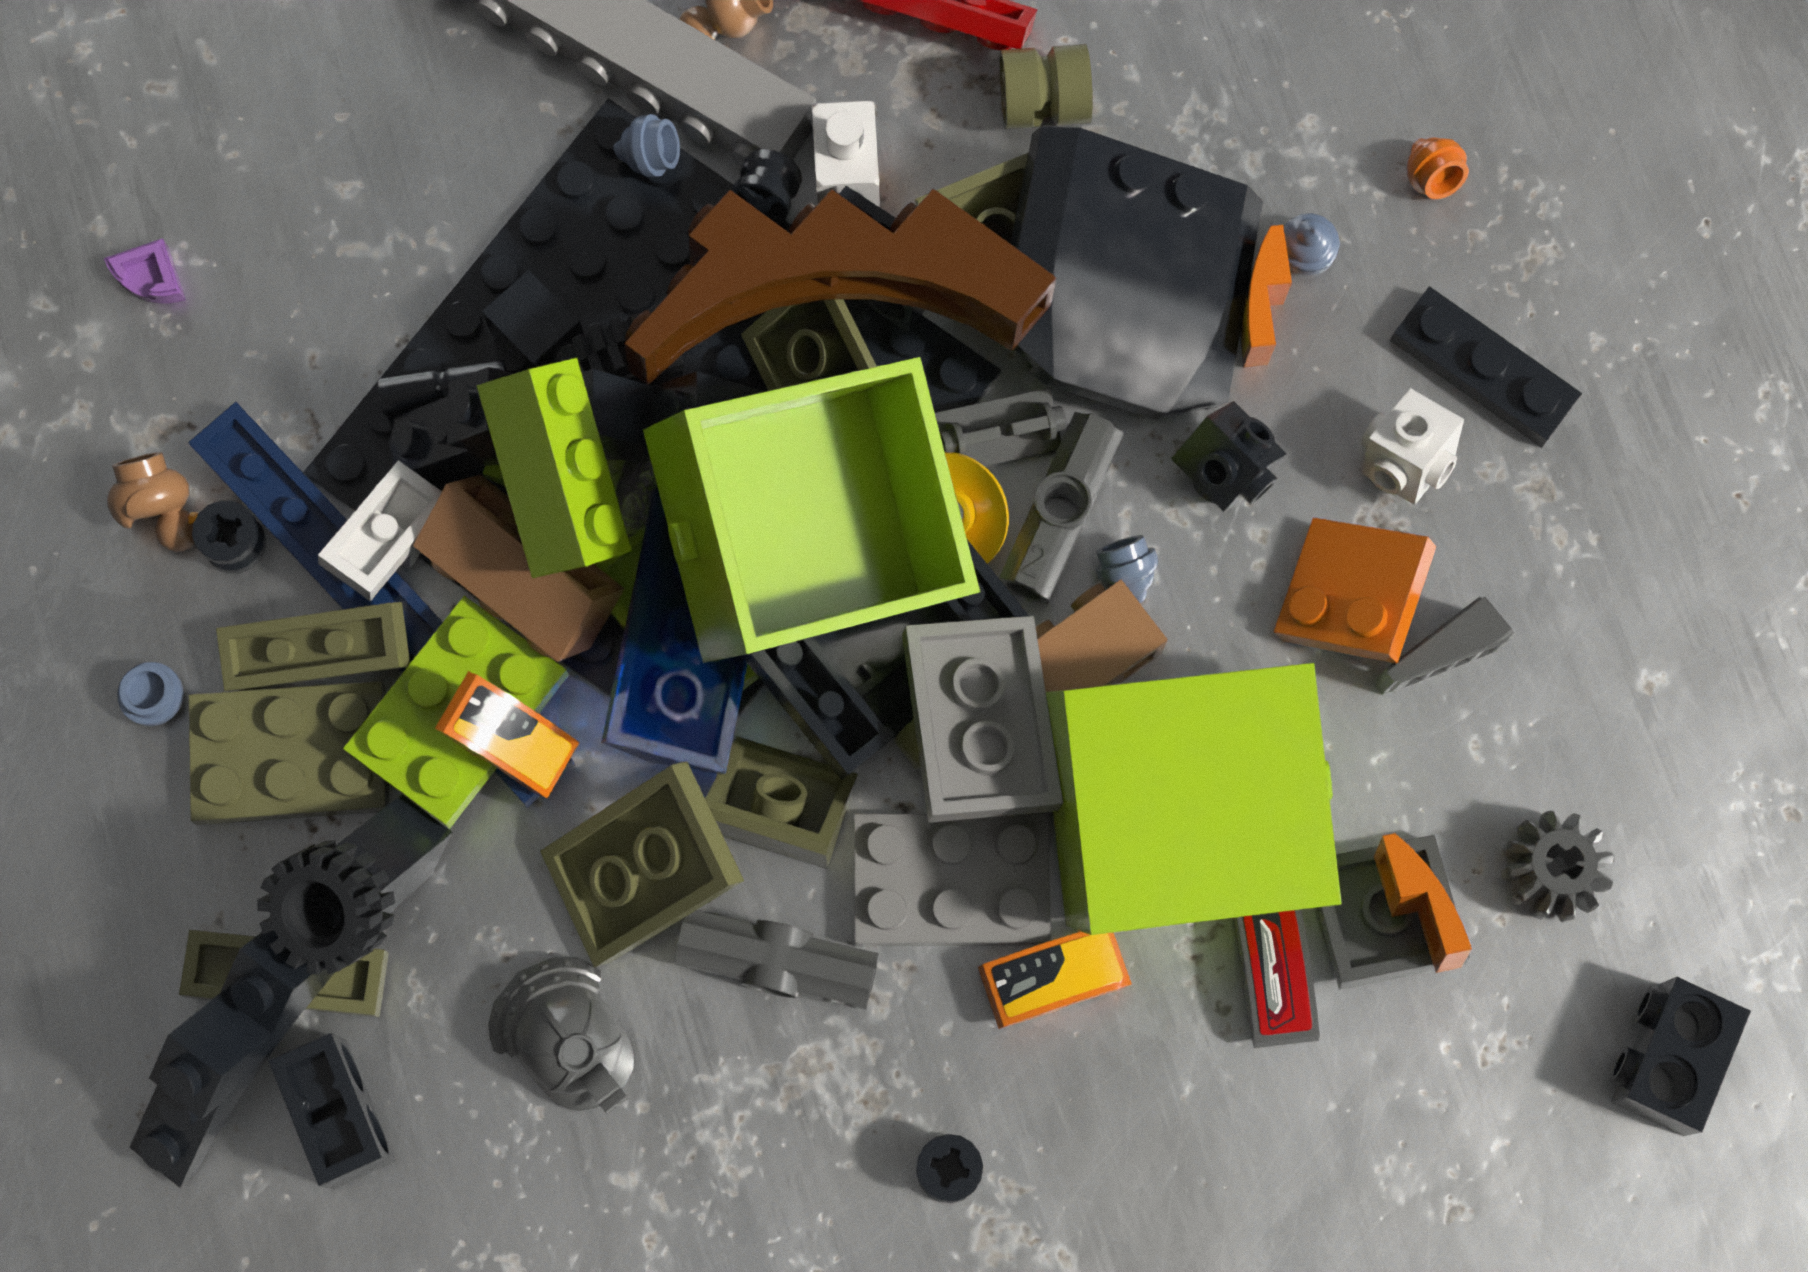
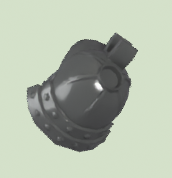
M552 957L517 972L493 1002L488 1022L489 1038L493 1051L501 1055L507 1053L511 1058L516 1055L536 1084L554 1102L567 1109L580 1111L601 1106L604 1112L608 1114L628 1099L622 1089L626 1086L634 1069V1052L632 1043L624 1028L598 993L601 990L598 984L601 980V970L597 967L594 968L591 963L576 957Z

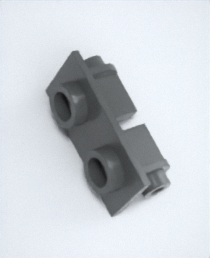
M1050 388L935 413L944 452H954L969 456L984 466L1056 451L1061 443L1059 431L1067 429L1065 412L1061 405L1054 407Z

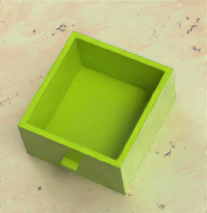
M920 357L684 410L643 429L668 525L674 556L679 567L703 663L765 650L980 592Z
M1314 663L1046 692L1063 805L1058 811H1053L1065 924L1067 927L1089 935L1342 904L1330 800L1333 797L1331 772L1328 761H1325Z

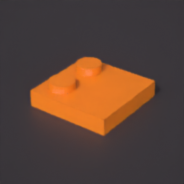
M1313 517L1274 633L1283 642L1397 664L1436 550L1435 544L1428 536Z

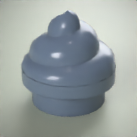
M649 114L636 117L630 127L623 131L621 139L614 144L613 150L616 156L621 161L627 163L633 171L646 177H658L663 175L666 169L676 167L680 157V142L677 130L669 119L660 120L656 115Z
M1314 213L1300 214L1283 226L1291 271L1301 275H1316L1324 272L1334 263L1340 247L1339 234L1333 223L1324 216Z
M1136 535L1120 539L1098 549L1096 554L1100 564L1095 568V571L1102 585L1109 588L1122 579L1139 603L1143 602L1147 595V589L1153 582L1154 571L1158 567V556L1155 548H1148L1144 536Z

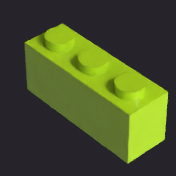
M574 358L525 370L476 385L532 579L585 567L631 552L632 549L578 359Z

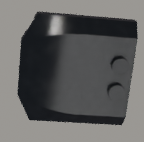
M1041 126L1031 136L1010 244L1053 274L1057 279L1051 306L1014 348L1031 364L1028 371L1044 385L1156 420L1204 408L1205 410L1214 409L1226 404L1229 400L1263 201L1246 184L1081 127Z
M968 539L967 542L980 589L979 593L741 655L841 780L893 740L914 719L902 633L906 626L1029 616Z

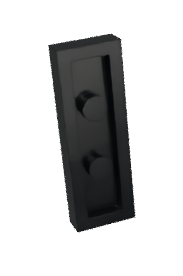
M1430 286L1394 331L1390 339L1392 343L1541 448L1582 395L1579 390Z

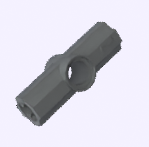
M1074 412L1045 478L1036 489L1034 502L999 576V579L1012 594L1030 602H1040L1048 605L1075 543L1086 526L1089 512L1124 437V432L1117 429L1111 421L1092 413ZM1054 497H1065L1075 504L1078 512L1070 518H1055L1049 514L1045 508V503Z
M696 910L686 916L682 922L674 963L678 966L741 980L742 986L776 996L796 999L800 994L853 1009L867 1010L876 975L879 953L813 938V933L784 923L757 920L756 924L732 919L725 915Z

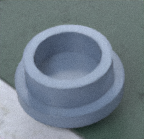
M145 662L131 668L121 679L117 691V700L121 711L131 721L142 726H157L172 719L179 711L184 697L183 685L178 675L166 665L157 662Z

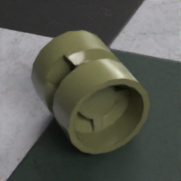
M1087 44L1053 46L1047 56H1040L1035 48L1000 50V95L1005 130L1040 127L1046 117H1050L1056 126L1089 124L1092 122V74Z

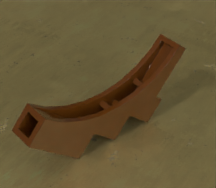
M831 189L817 206L809 203L798 213L790 226L789 232L729 190L716 206L707 204L692 220L688 229L690 264L682 267L673 277L667 288V297L653 312L645 310L639 314L628 328L625 335L627 368L629 372L649 385L685 351L726 326L774 308L817 300L873 299L923 308L969 325L1013 351L1051 306L1057 277L935 189H932L918 206L913 202L907 204L895 218L890 231Z

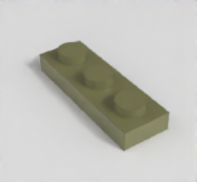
M402 602L216 628L224 691L408 667L410 664Z
M189 929L179 995L185 998L212 1000L220 994L239 949L256 936ZM373 949V952L355 963L335 972L305 1010L380 1018L389 952L384 949Z

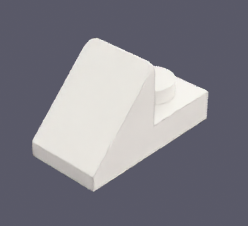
M398 460L318 554V564L371 601L400 565L410 569L421 552L413 544L442 491Z

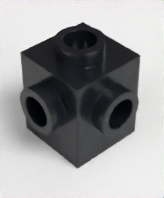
M1233 401L1208 415L1171 457V460L1192 480L1194 489L1203 499L1216 504L1224 512L1243 499L1250 505L1257 502L1278 480L1271 471L1287 453L1275 442L1272 431L1262 421L1250 417Z

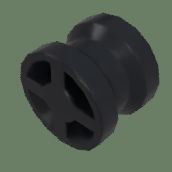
M768 149L753 151L746 157L740 171L741 178L734 183L731 191L780 226L786 221L791 209V200L796 197L801 186V171L793 160L780 152Z
M219 500L207 505L198 513L193 523L192 537L196 548L216 569L227 574H240L251 570L261 561L266 551L267 538L263 527L244 505L235 501ZM221 531H222L223 536H222V538H221V542H218V541H219V535H220V533H221Z
M945 1134L935 1137L924 1145L918 1156L916 1175L919 1185L927 1196L938 1202L952 1204L965 1200L976 1190L982 1179L983 1162L980 1152L971 1141L960 1135Z

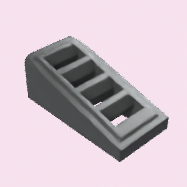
M1479 596L1402 655L1397 664L1392 663L1376 679L1375 687L1382 695L1408 687L1497 652L1515 636V633L1486 597L1481 598Z

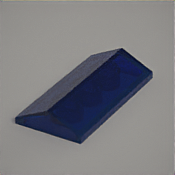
M657 489L652 494L601 743L651 763L670 766L688 762L691 770L722 775L726 774L747 662L740 655L703 663L679 567L674 556L659 490Z

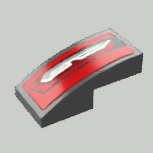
M1301 909L1233 918L1244 973L1242 989L1253 1047L1261 1048L1319 1041L1320 1032L1315 989Z

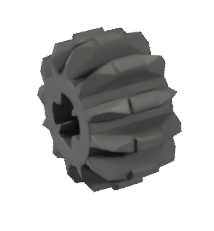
M1546 811L1540 815L1539 827L1535 823L1525 820L1516 827L1521 841L1510 840L1503 846L1502 852L1518 864L1504 868L1501 871V878L1509 882L1520 880L1522 888L1514 892L1511 897L1512 902L1519 905L1531 896L1535 898L1533 917L1542 920L1546 918L1554 908L1556 916L1562 923L1569 922L1575 918L1576 907L1586 913H1590L1599 906L1594 892H1606L1612 888L1613 881L1597 869L1612 864L1615 855L1607 851L1596 853L1593 845L1601 841L1604 836L1603 831L1596 828L1584 836L1581 835V815L1573 813L1561 825L1554 811ZM1561 856L1567 863L1568 868L1563 870L1562 874L1554 877L1546 866L1553 862V859Z

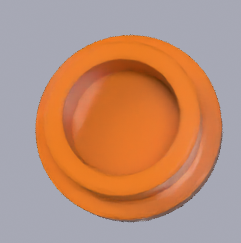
M1432 137L1416 140L1411 147V154L1407 162L1409 183L1416 192L1426 194L1431 199H1442L1452 195L1464 184L1468 177L1469 168L1466 164L1467 156L1465 151L1453 139Z

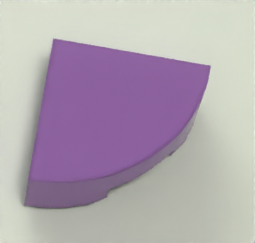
M163 238L104 258L106 266L114 278L133 296L144 301L159 304H171L186 300L169 247Z

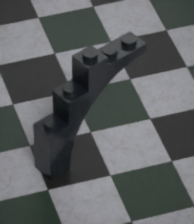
M486 367L449 382V394L447 397L394 417V428L390 437V449L393 453L392 467L399 460L422 478L427 479L450 472L499 465L476 385L506 377L513 373ZM595 369L582 373L606 460L651 462L643 429L684 410L765 392L698 371L657 386L647 385Z
M401 794L339 842L336 847L348 842L357 845L354 859L366 852L376 859L368 869L373 875L383 869L385 870L389 880L381 884L379 888L381 893L394 892L395 903L383 910V912L392 913L401 902L432 876L453 832ZM314 883L309 889V896H307V904L311 913L325 928L332 931L341 930L344 925L345 916L339 898L326 885ZM274 930L265 934L259 933L239 949L220 994L168 1034L149 1079L157 1084L129 1148L142 1157L150 1168L162 1173L179 1188L197 1174L213 1141L262 1065L297 1018L334 975V973L328 974L327 969L317 975L306 973L307 962L296 969L285 963L291 951L287 948L276 955L269 946L278 939Z

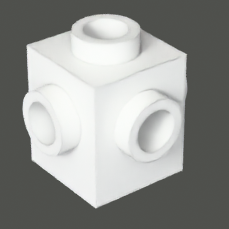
M1410 388L1388 416L1379 413L1366 429L1361 441V445L1367 448L1362 474L1370 478L1380 490L1388 494H1397L1415 505L1430 486L1439 489L1452 473L1457 462V456L1455 455L1464 419Z

